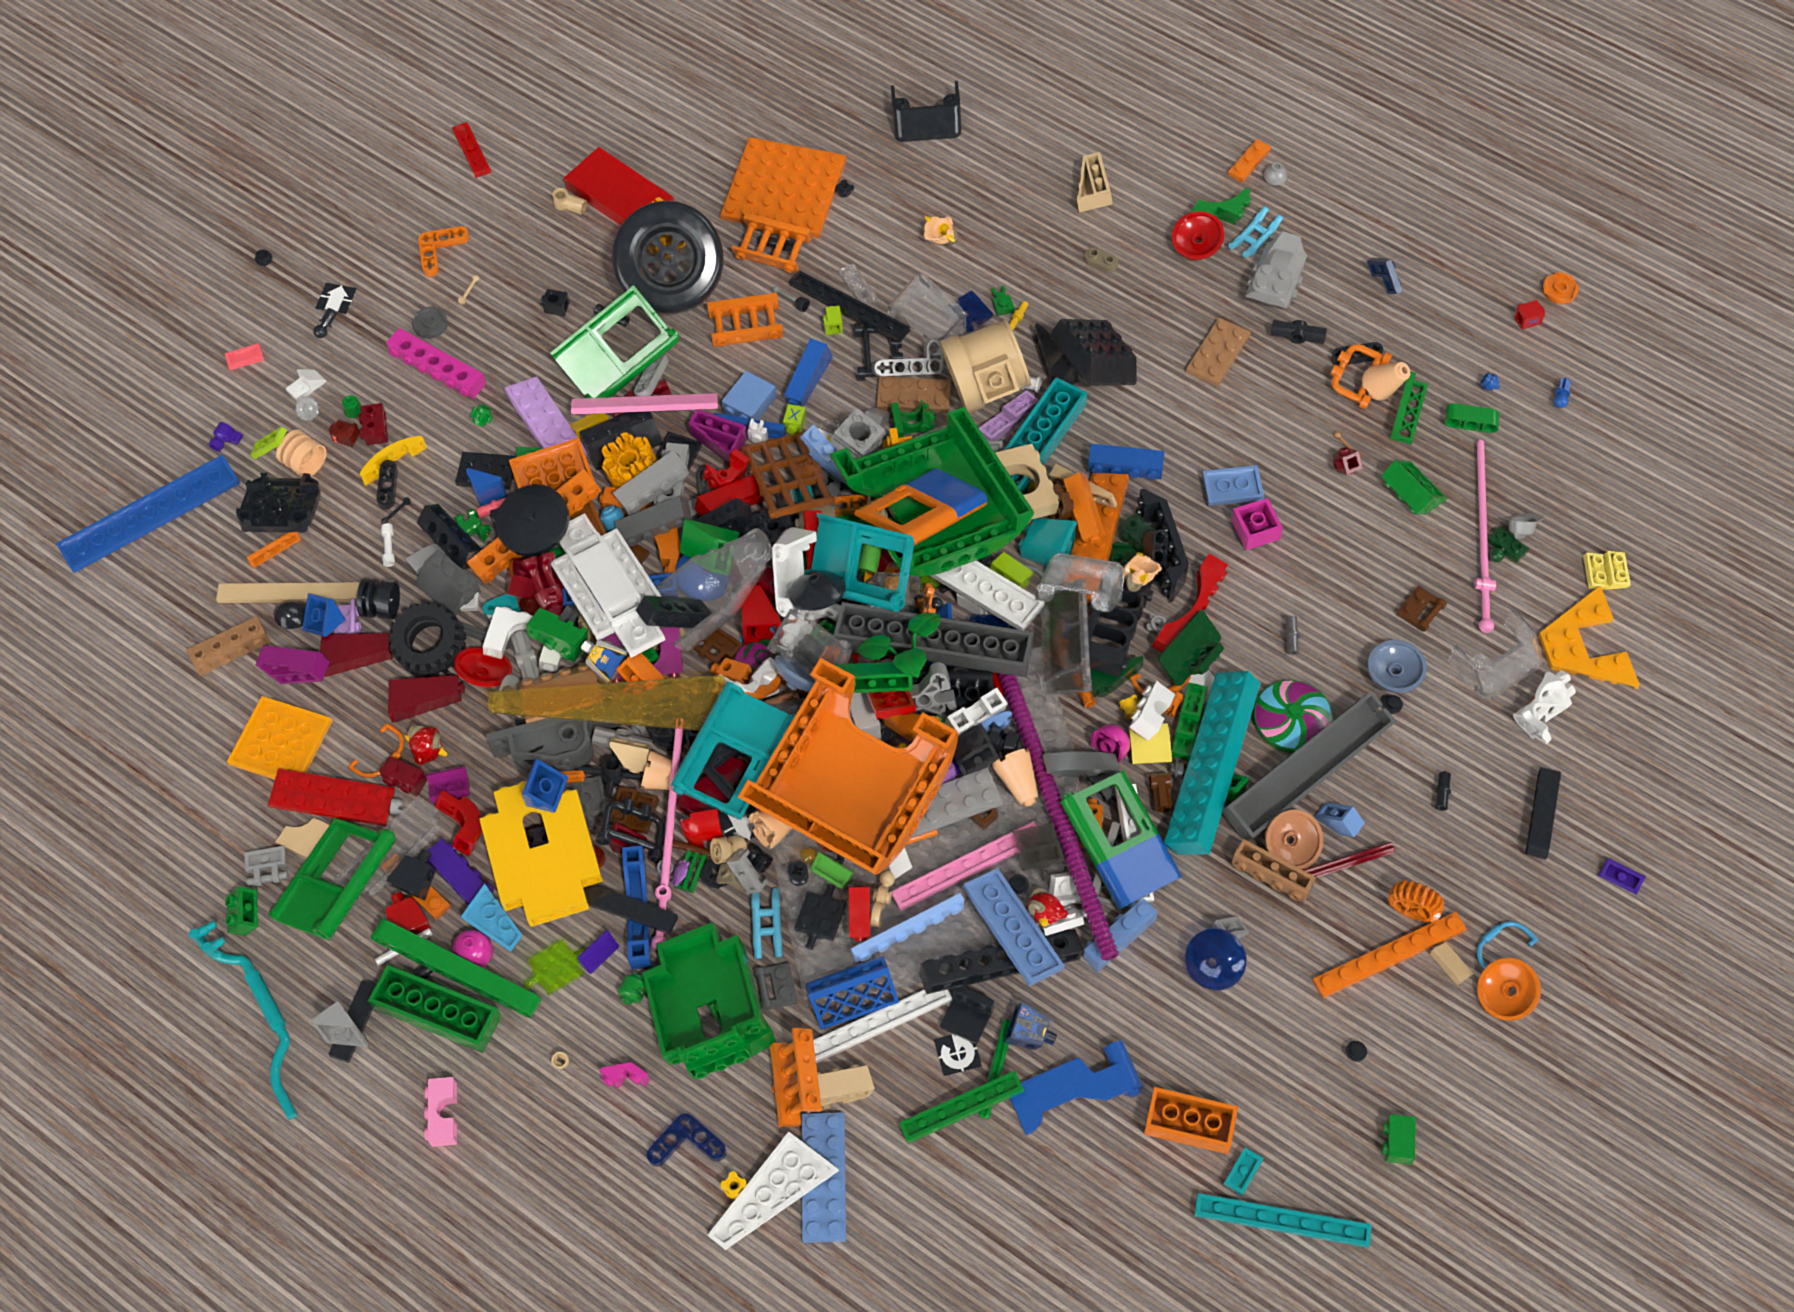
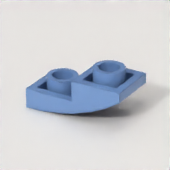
M1006 711L996 714L980 724H983L987 733L991 731L993 726L1005 729L1011 722L1009 719L1012 713Z

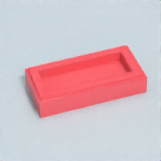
M259 343L224 353L230 370L264 360Z

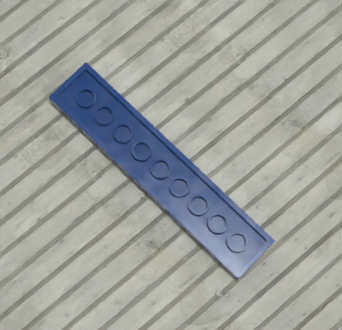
M220 455L59 541L56 545L72 572L75 573L239 485L240 482L224 456Z

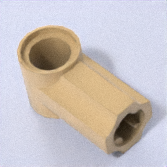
M557 188L553 191L554 207L557 210L563 211L567 209L580 215L584 214L587 200L568 194L564 188Z

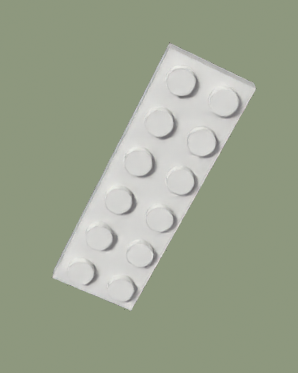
M978 561L965 564L947 572L931 575L934 579L1018 630L1024 631L1045 604L1043 600Z

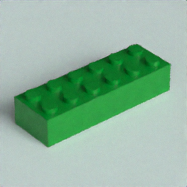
M390 965L386 966L368 999L369 1004L376 1011L481 1053L484 1052L502 1017L496 1007Z

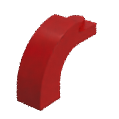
M442 791L434 808L453 818L458 823L460 830L455 836L452 847L469 857L476 848L482 833L479 819L482 816L475 804L465 796L458 800L447 792Z

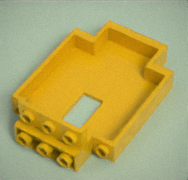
M522 781L518 785L502 787L495 791L494 796L499 813H490L479 819L501 904L505 911L524 906L527 921L530 927L588 910L589 905L584 887L603 882L577 789L564 791L556 812L552 813L526 806L522 792L527 781ZM537 812L543 818L549 843L530 849L523 819L528 813Z

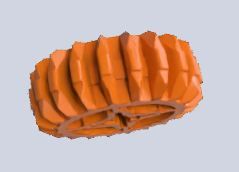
M1404 880L1394 883L1388 895L1389 905L1405 917L1418 920L1419 922H1435L1444 910V899L1439 893L1435 892L1434 889L1428 888L1427 885L1424 886L1414 881Z

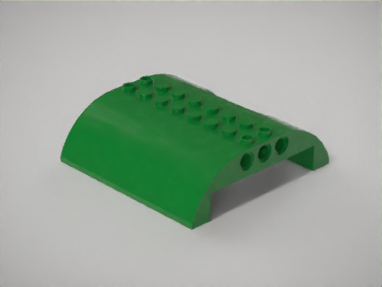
M965 407L948 412L946 428L854 459L848 448L830 453L831 459L847 485L855 492L876 499L935 468L982 490L986 494V506L914 546L909 571L911 576L936 575L984 558L1016 538L1034 515L1033 509ZM909 496L887 507L896 523L904 525L933 509ZM887 549L901 570L903 554Z

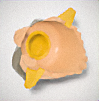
M924 216L926 224L923 236L925 239L941 245L946 243L953 245L956 243L958 234L949 216L945 218Z
M1141 552L1136 553V556L1126 563L1122 569L1128 589L1133 592L1138 591L1142 586L1150 582L1162 570V567L1159 563L1151 560L1150 557L1143 556Z

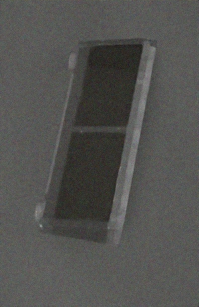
M1081 580L1041 597L1045 604L1038 613V616H1042L1043 675H1040V687H1044L1045 694L1092 691L1086 581Z

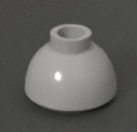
M1274 162L1265 169L1263 177L1271 185H1281L1287 180V171L1280 162Z

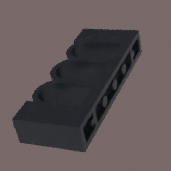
M1108 570L1077 650L1075 665L1120 678L1122 670L1126 671L1129 660L1126 657L1130 641L1135 636L1137 621L1141 619L1143 608L1146 607L1147 601L1151 602L1154 593L1151 590L1152 582H1148L1138 591L1133 592L1128 589L1123 574ZM1108 598L1131 604L1136 608H1124L1107 603ZM1103 617L1124 623L1129 627L1120 628L1099 621ZM1095 636L1116 642L1121 647H1110L1093 642L1092 640Z

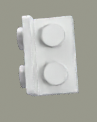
M1070 872L1051 875L1049 893L1059 899L1062 906H1067L1070 903L1082 904L1078 896L1079 891L1076 890V885L1073 883L1074 880Z

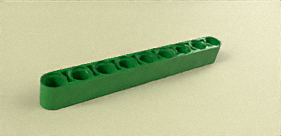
M385 919L379 921L370 936L376 943L527 1018L533 1016L542 1000L536 994Z

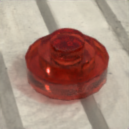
M534 597L522 598L519 601L520 610L532 616L541 608Z

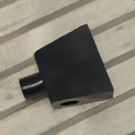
M421 849L417 858L405 855L386 881L392 887L425 901L435 875V869L427 864L432 854Z

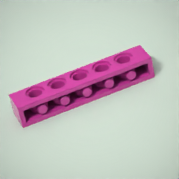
M398 328L386 342L391 356L402 359L407 365H413L420 372L431 375L436 381H442L447 387L458 390L463 396H469L474 399L486 385L483 373L401 328Z

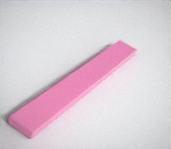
M718 394L572 399L571 413L592 414L717 409Z
M1033 821L891 891L892 898L899 910L902 911L1043 841L1044 837Z

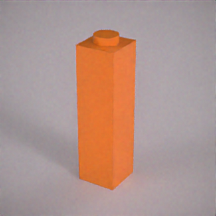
M1078 472L1063 480L1070 499H1073L1074 502L1073 512L1082 540L1089 544H1096L1102 538H1105L1106 534L1088 478L1081 472Z

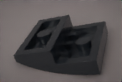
M983 724L958 737L954 757L964 776L980 771L996 760L1001 759Z

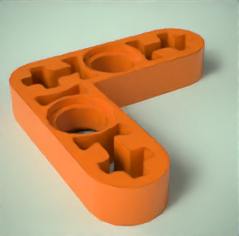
M458 226L429 231L419 236L421 265L426 276L433 277L439 272L436 248L464 244L469 240L470 236L466 227ZM448 236V239L440 240V237ZM427 252L433 253L429 257L424 256ZM428 263L432 264V269H429Z

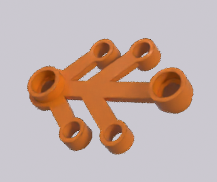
M925 583L922 594H925V598L917 597L914 603V608L917 609L916 611L921 612V614L936 612V609L932 608L931 605L935 588L929 583Z

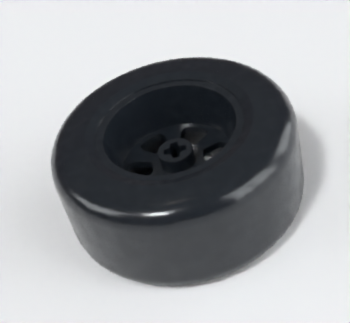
M657 201L640 207L624 220L613 242L612 265L615 277L624 292L634 285L656 313L674 315L695 309L712 295L722 276L724 253L717 230L703 213L685 203ZM661 235L673 236L670 246L662 245ZM681 241H685L690 250L687 253L680 254L676 248ZM650 243L658 248L656 256H648L645 253ZM665 254H668V255H671V254H672V255H673V257L671 258L672 262H670V263H669L668 261L664 262V259H665V256H664V255H665ZM681 260L691 262L687 273L682 272L678 268ZM656 262L660 270L653 276L648 271L647 265ZM673 270L676 275V281L665 282V272Z

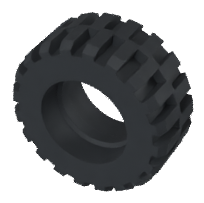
M428 601L422 602L421 605L413 604L411 609H404L402 611L403 614L395 618V625H391L390 631L392 634L389 635L390 650L402 667L410 671L412 675H420L423 678L429 677V675L438 677L441 672L446 674L451 666L454 668L456 655L466 649V642L464 640L467 637L464 627L455 614L444 605L441 606L437 602H432L430 605ZM432 626L443 629L442 640L435 649L427 653H416L413 651L414 639L420 631Z

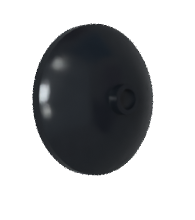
M814 571L798 578L790 587L788 595L792 605L798 609L806 611L821 610L834 605L844 596L846 584L844 579L834 572Z

